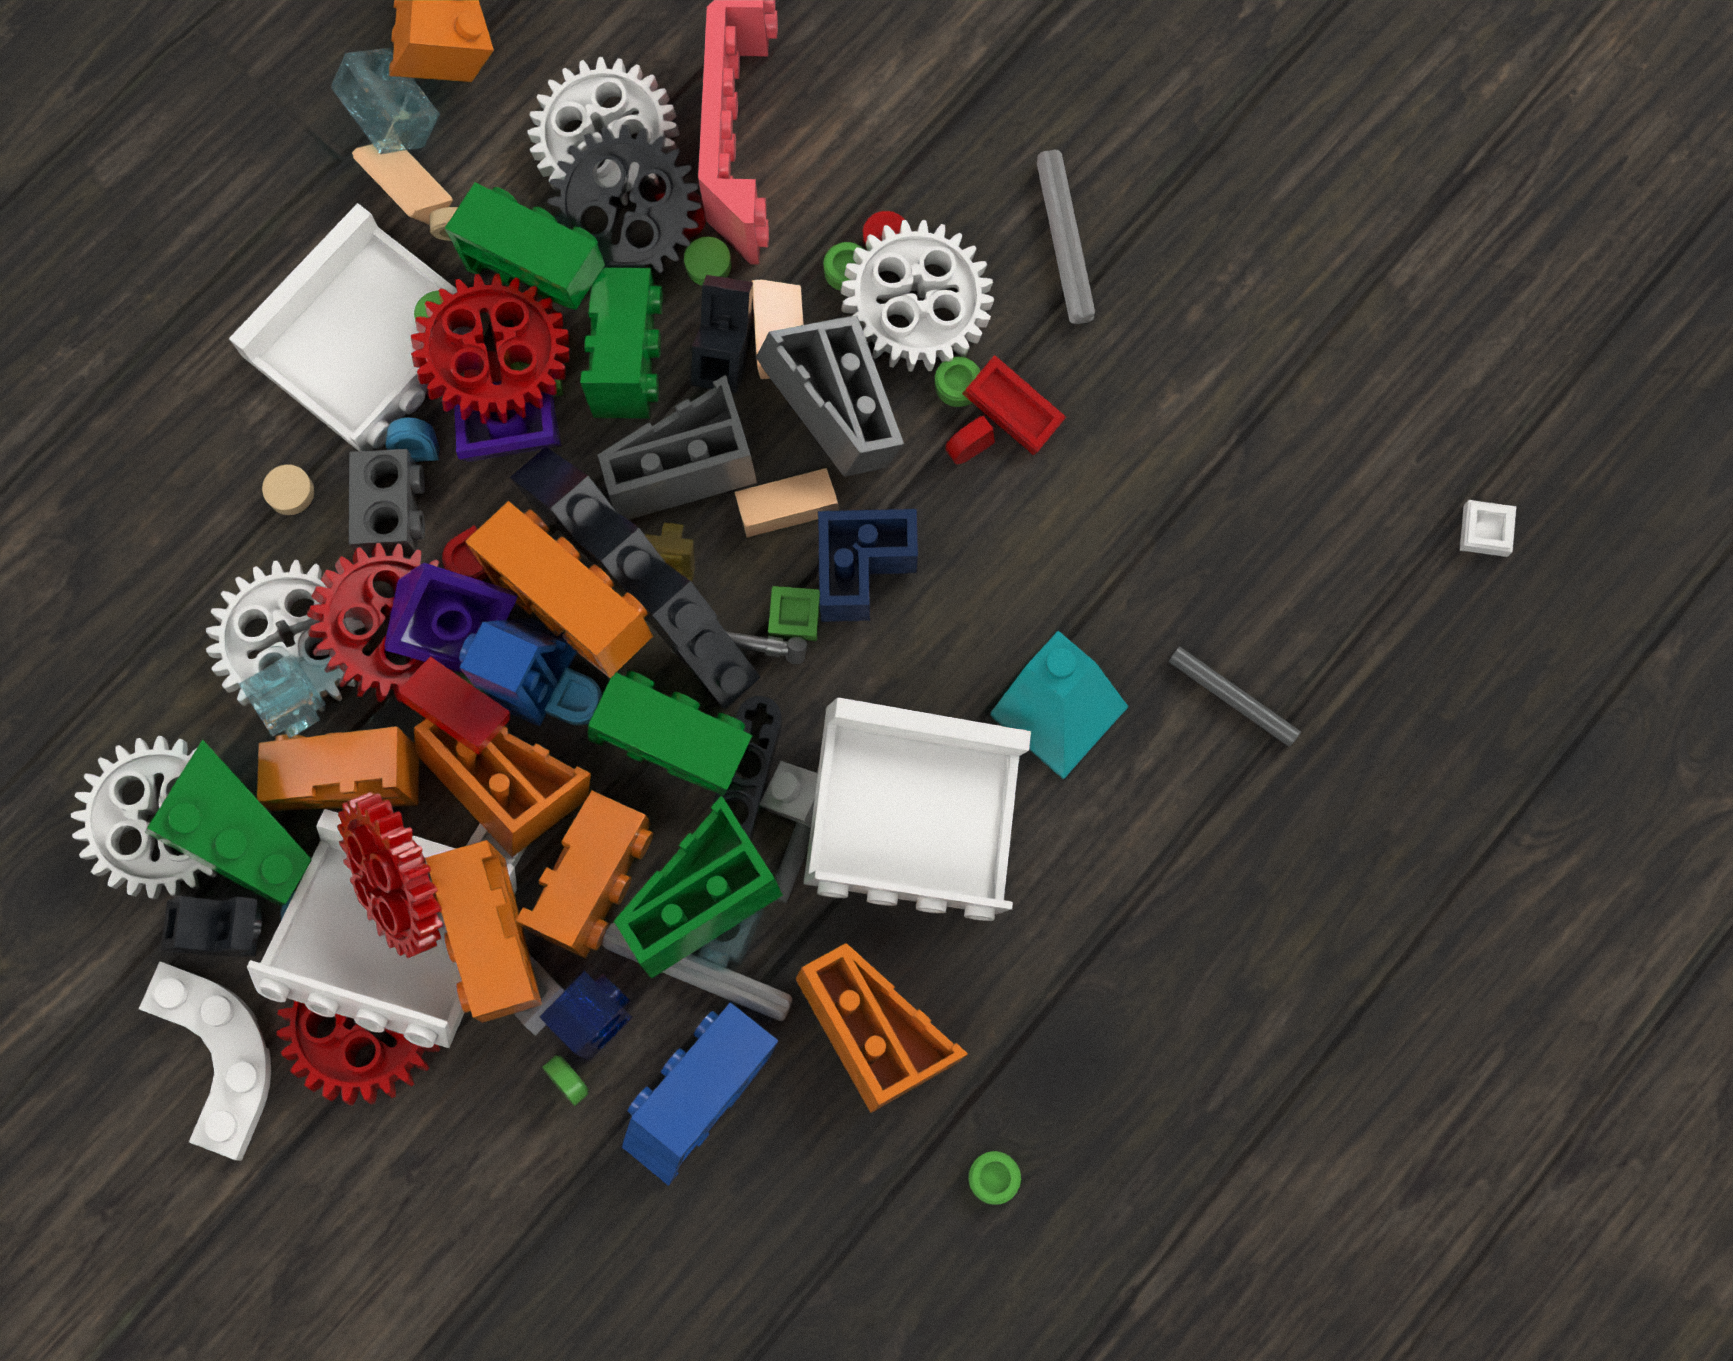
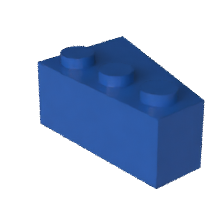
M532 618L482 622L477 634L471 633L465 640L460 651L459 660L462 664L459 668L475 688L509 710L510 714L540 727L546 715L545 708L565 668L570 667L577 652L564 639V632L556 636L543 623Z
M731 1002L720 1015L711 1011L704 1018L693 1034L698 1038L696 1043L687 1053L679 1048L661 1070L665 1079L654 1091L648 1086L645 1087L627 1110L632 1117L622 1148L668 1186L679 1174L677 1171L682 1162L696 1146L700 1147L710 1135L708 1131L728 1107L731 1108L771 1058L778 1043L776 1038Z

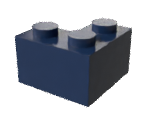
M917 509L818 511L821 622L870 621L869 574L917 573Z

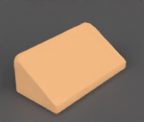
M386 140L356 148L352 152L353 158L409 217L429 225V215L432 211L447 208L451 205L452 197L398 141Z
M752 280L756 356L769 331L804 325L801 286L767 280ZM757 360L760 379H770Z
M827 468L735 491L747 538L817 520L818 511H839L838 501Z

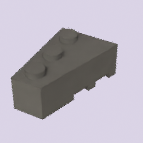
M857 315L768 332L755 359L759 361L761 367L841 474L846 477L887 468L904 442Z
M726 375L713 382L714 388L694 401L690 402L686 399L676 405V412L654 426L648 423L598 454L608 494L617 513L630 520L757 483L751 454Z

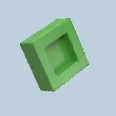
M772 586L768 635L783 639L801 637L807 641H817L820 613L819 589Z

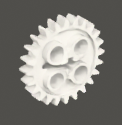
M599 57L596 70H590L585 61L582 60L579 66L580 74L576 76L567 68L562 69L566 82L561 85L550 79L548 84L553 92L552 96L538 94L536 97L544 111L530 112L533 123L539 126L528 130L531 141L537 143L530 148V151L535 160L541 161L537 167L543 177L550 176L549 182L551 179L565 178L566 173L559 168L557 163L561 160L570 163L575 161L574 157L569 154V147L571 145H575L583 151L588 149L584 135L590 133L598 142H602V136L599 133L602 127H609L615 138H619L622 125H629L631 135L639 133L642 128H647L649 134L648 143L653 144L660 136L666 137L663 152L668 154L677 149L675 142L669 139L678 136L679 130L677 124L671 122L677 116L673 105H666L669 101L665 88L656 90L658 84L654 75L647 76L642 80L643 74L640 66L637 64L626 73L624 63L619 58L612 69H607L603 57ZM612 96L622 98L615 107H602L603 102L607 98ZM633 111L639 112L638 115H631ZM573 120L582 121L581 126L576 131H563L568 122ZM606 159L604 164L597 169L598 180L606 187H614L619 182L621 175L619 166L614 161ZM637 162L631 164L626 192L623 196H619L623 205L628 203L627 192L632 190L638 174L639 164ZM653 173L648 174L643 182L648 181L656 186L660 184L656 174ZM551 184L552 188H553L555 191L558 190V188L554 187V186Z
M906 220L902 221L899 234H895L888 225H885L882 231V241L871 234L868 235L866 241L868 251L857 247L853 255V260L856 264L847 263L844 275L850 280L842 282L841 294L849 298L843 301L842 312L854 314L853 316L857 315L867 343L872 341L875 344L872 357L876 359L884 351L890 353L889 366L892 368L897 364L900 357L906 359L907 368L910 372L913 371L917 360H923L928 371H932L936 357H939L942 362L945 360L951 362L953 360V350L965 357L970 348L967 340L977 344L982 335L978 327H987L991 316L985 311L991 309L994 298L985 293L990 291L993 280L990 278H979L984 273L987 263L986 261L972 263L971 260L977 248L974 245L964 250L959 248L962 238L961 233L956 234L950 240L944 238L945 225L943 224L937 228L934 234L928 233L926 220L921 221L918 232H912ZM937 264L945 270L946 275L935 277L926 271L925 266ZM883 271L895 272L901 281L887 283L880 278L879 273ZM954 287L958 290V292L955 293L947 289ZM910 291H917L919 298L925 299L923 301H918L917 296L913 293H910ZM879 298L883 301L888 302H886L885 304H879L876 300ZM937 308L949 309L956 319L943 321L934 314L933 310ZM894 314L902 315L909 321L910 325L905 328H897L887 318Z
M294 560L290 572L284 573L278 561H273L272 575L265 576L256 566L253 568L254 582L249 584L244 579L237 577L235 580L241 591L237 595L226 591L221 593L229 605L227 609L212 608L211 610L213 616L221 622V626L206 628V633L211 638L218 640L219 643L207 647L206 651L212 658H223L212 667V670L216 676L229 675L222 684L228 693L241 688L237 700L243 706L250 703L256 697L255 709L259 714L263 715L270 705L274 704L275 712L281 719H284L289 706H294L298 715L303 718L306 714V704L313 702L316 708L323 712L325 711L323 697L327 694L338 701L342 700L337 686L344 672L340 668L329 673L324 671L331 659L330 656L323 660L310 658L312 647L316 643L323 641V639L310 637L307 632L312 625L320 621L314 620L307 615L295 617L290 614L291 606L299 599H311L314 601V605L320 604L311 596L316 586L326 587L321 580L322 571L319 565L314 564L307 575L303 574L300 562ZM352 617L343 619L344 626L350 633L354 635L366 633L365 625L360 620H354L356 618ZM261 618L268 621L267 629L260 636H245V627L253 619ZM291 631L296 644L287 648L283 643V634ZM369 642L363 648L362 652L370 650L371 646ZM254 650L262 651L256 658H248L250 652ZM284 661L288 663L287 673L281 679L270 681L264 678L265 669L272 662ZM353 679L347 685L355 687L357 683Z
M157 736L154 748L150 750L146 742L138 738L135 742V753L130 754L126 749L118 745L116 747L118 758L116 763L113 764L101 757L98 759L100 767L104 771L101 777L85 774L84 778L93 786L91 793L76 792L75 794L76 798L87 803L86 810L71 813V818L85 823V828L72 834L73 838L78 841H89L90 843L79 854L80 857L85 860L98 857L99 860L91 872L96 876H101L112 871L108 886L117 889L128 880V895L136 897L143 885H146L148 897L158 899L162 885H165L171 896L178 897L180 895L181 881H185L193 889H198L200 887L197 873L202 871L212 877L217 875L216 871L185 854L174 855L171 847L159 840L160 858L156 862L151 860L155 838L146 834L145 831L150 824L147 822L148 815H154L158 811V794L155 778L158 774L164 775L159 796L160 808L196 749L187 756V742L183 739H178L172 750H169L167 740L162 736ZM131 781H142L145 791L141 800L132 805H125L122 799L124 787ZM129 830H139L142 837L141 846L133 854L123 855L119 847L120 838Z

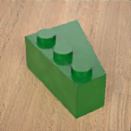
M474 182L445 226V230L468 272L479 274L485 268L499 273L502 284L509 286L515 277L519 278L520 282L530 287L536 286L538 297L542 299L550 297L553 303L573 310L578 308L605 265L597 245L598 241L592 234L580 227H573L571 230L559 224L550 213L542 208L533 207L530 210L518 204L517 200L510 193L499 187H493L490 190Z
M603 268L591 286L588 312L589 318H591V336L585 337L584 346L585 352H590L589 371L581 372L580 384L593 418L650 419V402H658L659 377L658 374H652V358H660L661 335L659 329L653 328L654 314H662L663 293L662 286L654 285L650 268Z
M627 671L626 675L623 676L616 672L611 677L588 724V741L602 746L603 742L606 741L628 751L627 756L641 763L645 759L667 769V772L673 776L724 796L752 737L751 734L744 732L746 725L738 719L723 713H718L716 718L698 710L700 703L684 694L673 692L671 697L653 690L652 688L655 683L641 674Z
M203 739L145 831L146 834L279 907L287 903L312 861Z
M722 795L711 807L712 812L693 834L689 833L679 844L680 849L660 872L657 870L614 920L637 961L651 979L783 896L774 876Z

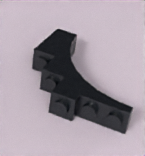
M545 447L510 477L534 509L570 540L593 564L601 568L610 577L615 587L623 596L628 592L644 606L648 612L645 620L668 644L719 706L725 710L761 678L717 621L716 613L693 583L663 560L639 527L614 510L587 474Z

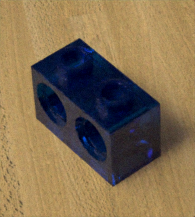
M585 971L539 1016L576 1055L589 1061L633 1018L624 1008L631 1000L610 979L602 974L595 980Z

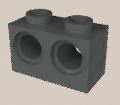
M408 449L349 452V545L354 551L360 547L369 558H371L372 550L378 543L382 545L386 556L391 555L397 544H401L403 556H412L418 549V539H424L425 537L424 515L422 510H418V494H423L425 491L424 470L422 465L416 464ZM398 474V479L394 485L388 488H379V483L385 476ZM389 519L399 520L394 531L388 534H378L380 526Z

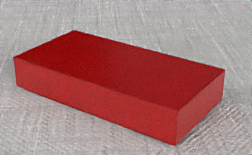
M995 355L962 393L1032 455H1035L1066 418L1064 414Z
M431 656L398 690V699L477 755L483 751L510 720L509 710Z

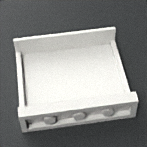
M357 203L234 332L229 340L243 358L358 451H372L374 448L378 449L386 443L387 428L393 421L403 418L406 413L411 414L416 411L425 399V393L429 384L419 383L417 376L419 368L413 366L411 353L416 351L412 348L411 334L419 333L414 317L417 302L425 294L438 291L441 288L447 290L452 295L457 293V289L377 226L372 214ZM487 312L480 314L484 335L490 323V316ZM459 327L453 333L464 335L473 329Z
M836 698L826 707L804 884L818 886L817 894L833 898H847L848 891L867 894V902L878 905L896 906L898 899L916 902V910L929 913H946L947 907L965 909L964 917L974 920L993 921L995 914L1012 910L1013 902L1004 900L1019 756L1029 751L1031 731Z
M324 809L316 825L320 842L314 852L312 861L306 869L261 963L250 960L247 966L254 987L259 994L276 1002H285L287 998L304 1003L309 1010L321 1016L334 1017L337 1013L353 1018L359 1026L373 1032H383L384 1029L404 1034L408 1041L421 1047L431 1048L434 1044L450 1048L464 1011L461 1007L456 984L462 980L457 963H452L447 952L444 933L447 930L442 913H437L443 923V927L438 929L441 939L436 941V947L410 958H407L405 954L399 956L395 947L389 948L385 935H378L374 919L368 920L367 910L359 903L354 887L350 883L349 879L352 877V873L343 862L347 855L339 845V841L343 840V837L337 829V825L341 824L338 813ZM416 836L412 837L422 847L424 858L456 849ZM507 864L515 895L517 890L515 868ZM429 873V874H428V877H429V880L432 882L431 876H430V873Z

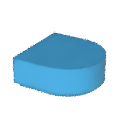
M400 418L388 426L386 435L387 450L408 449L415 462L439 460L440 447L435 431L430 424L417 418Z
M566 667L545 708V712L571 725L582 726L589 724L603 695L602 691L592 678Z

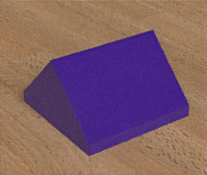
M502 381L493 382V384L500 385ZM541 391L543 397V407L541 409L535 407L530 402L526 403L525 418H521L514 409L508 410L507 423L501 422L497 412H491L487 423L482 424L479 411L475 410L466 420H463L461 418L460 405L457 404L455 406V430L458 459L472 462L542 450L545 447H561L553 395Z
M422 563L398 579L384 645L385 650L424 662L431 656L448 669L463 673L459 668L462 664L459 656L467 637L471 633L477 634L482 622L507 620L518 595L512 590Z

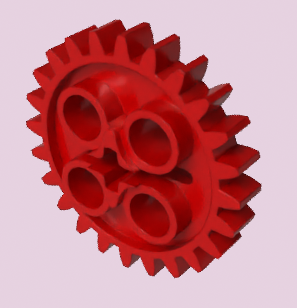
M475 274L474 287L467 288L460 279H457V293L452 295L447 290L441 288L438 290L440 305L430 301L425 302L426 315L428 317H416L415 319L416 328L419 333L411 334L412 348L416 350L411 353L413 366L419 368L417 370L419 383L429 384L427 386L429 398L433 400L443 395L442 404L444 411L448 412L458 404L460 405L461 418L463 420H466L475 410L479 411L482 424L487 423L491 412H497L501 422L507 423L508 410L514 409L521 418H525L526 403L530 402L535 407L541 409L543 407L541 391L555 396L557 389L554 379H565L566 372L563 363L569 362L570 359L569 348L565 347L569 344L568 330L561 329L563 327L562 314L552 313V300L550 297L537 302L538 291L536 286H532L522 293L520 291L519 278L515 277L510 285L506 287L502 286L500 274H495L491 285H484L481 276ZM483 312H487L490 316L494 346L497 352L498 367L502 380L500 385H494L491 378L480 314ZM507 320H516L521 322L518 326L515 327H505L501 325V323ZM459 327L473 329L464 335L453 333ZM515 362H524L530 365L521 371L509 368ZM468 369L481 371L478 376L473 378H465L460 375Z
M378 543L372 550L371 558H369L359 547L353 554V564L341 556L335 564L338 574L334 571L326 570L321 578L326 587L316 586L311 597L320 604L310 606L307 616L320 622L312 625L307 633L310 637L323 639L316 646L313 653L315 656L330 655L331 659L324 671L329 673L340 668L344 672L339 683L341 687H344L353 679L359 682L357 696L362 697L369 687L376 688L378 702H382L385 699L389 690H393L397 700L402 702L398 699V690L425 663L410 657H406V664L404 665L391 663L384 653L386 636L370 656H366L362 652L384 620L391 614L394 597L384 598L378 595L373 588V582L384 581L393 588L395 593L398 579L421 565V550L417 549L411 558L407 559L403 558L401 544H397L391 555L386 556L382 545ZM435 559L429 564L438 567L439 561ZM349 617L359 619L365 625L366 634L354 635L345 628L343 619Z
M369 792L342 804L343 811L338 812L341 824L337 825V829L343 840L339 841V845L347 855L343 862L351 870L352 877L349 879L350 883L354 887L359 903L367 910L368 920L374 919L378 935H385L388 947H395L399 956L405 954L407 958H410L436 947V941L441 939L438 929L443 927V923L437 913L442 911V907L433 896V893L437 892L438 889L429 880L428 874L431 872V868L426 864L422 847L412 839L411 827L406 829L403 827L401 813L399 811L393 813L390 801H383L379 793L372 795Z
M292 1000L294 1002L292 1008L280 1009L277 1013L280 1017L290 1022L289 1026L276 1031L279 1038L292 1042L281 1051V1055L287 1060H297L290 1072L298 1078L308 1075L304 1086L313 1092L323 1086L322 1096L332 1102L341 1090L343 1101L352 1106L356 1102L359 1092H361L364 1100L369 1104H375L377 1089L380 1088L388 1096L394 1098L396 1097L394 1082L400 1079L412 1087L414 1080L410 1070L414 1066L428 1071L430 1068L421 1057L424 1051H440V1047L437 1044H434L431 1048L421 1047L408 1041L404 1034L384 1029L386 1033L397 1039V1045L391 1048L365 1028L357 1025L349 1017L337 1013L334 1016L336 1018V1026L333 1032L324 1038H317L319 1024L328 1017L312 1012L304 1003ZM374 1045L376 1050L373 1060L366 1066L356 1067L355 1061L358 1052L365 1046Z

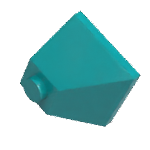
M1057 631L1025 666L992 710L990 716L1003 727L1031 731L1029 750L1064 780L1127 710L1128 705L1097 663L1061 632Z

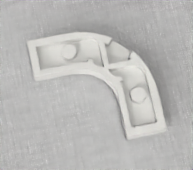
M159 962L139 1009L191 1030L202 1038L212 1055L214 1077L210 1094L189 1142L231 1159L242 1161L263 1112L271 1080L269 1048H266L262 1032L256 1022L258 1019L242 999L224 986L169 964Z

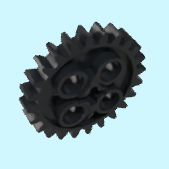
M622 125L619 138L614 137L609 127H602V142H598L594 136L587 133L584 135L588 149L583 151L581 148L571 145L569 150L575 161L570 163L561 160L557 163L559 168L566 173L565 178L550 180V184L561 190V196L548 199V204L561 207V214L554 216L559 224H564L565 227L571 230L573 227H580L596 238L605 263L603 268H648L647 264L651 263L661 273L665 270L662 256L666 255L670 259L678 261L680 255L674 245L679 243L690 246L692 241L683 231L685 228H698L700 224L688 217L689 211L702 207V203L689 200V193L697 190L700 187L699 183H686L684 177L693 169L692 165L677 167L675 162L679 158L681 150L677 148L668 154L663 152L666 137L660 136L653 144L648 143L649 134L647 128H642L637 138L632 139L629 125ZM603 160H612L619 166L621 172L620 180L614 187H606L598 180L597 168ZM633 162H637L639 170L630 194V200L637 203L636 210L626 212L620 241L618 244H613L611 238L620 214V206L614 204V197L625 194L630 166ZM648 174H657L666 183V193L659 201H652L643 194L642 182ZM591 206H598L607 213L608 225L601 233L593 232L586 226L585 214ZM644 220L652 226L654 238L648 246H639L632 241L630 227L634 221Z

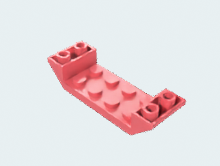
M714 0L707 6L698 180L706 221L749 264L759 265L760 247L768 248L769 219H766V198H758L756 179H734L731 176V162H735L736 135L733 133V120H737L738 95L735 92V79H739L740 56L768 57L769 39H777L778 14L777 10H775V0Z

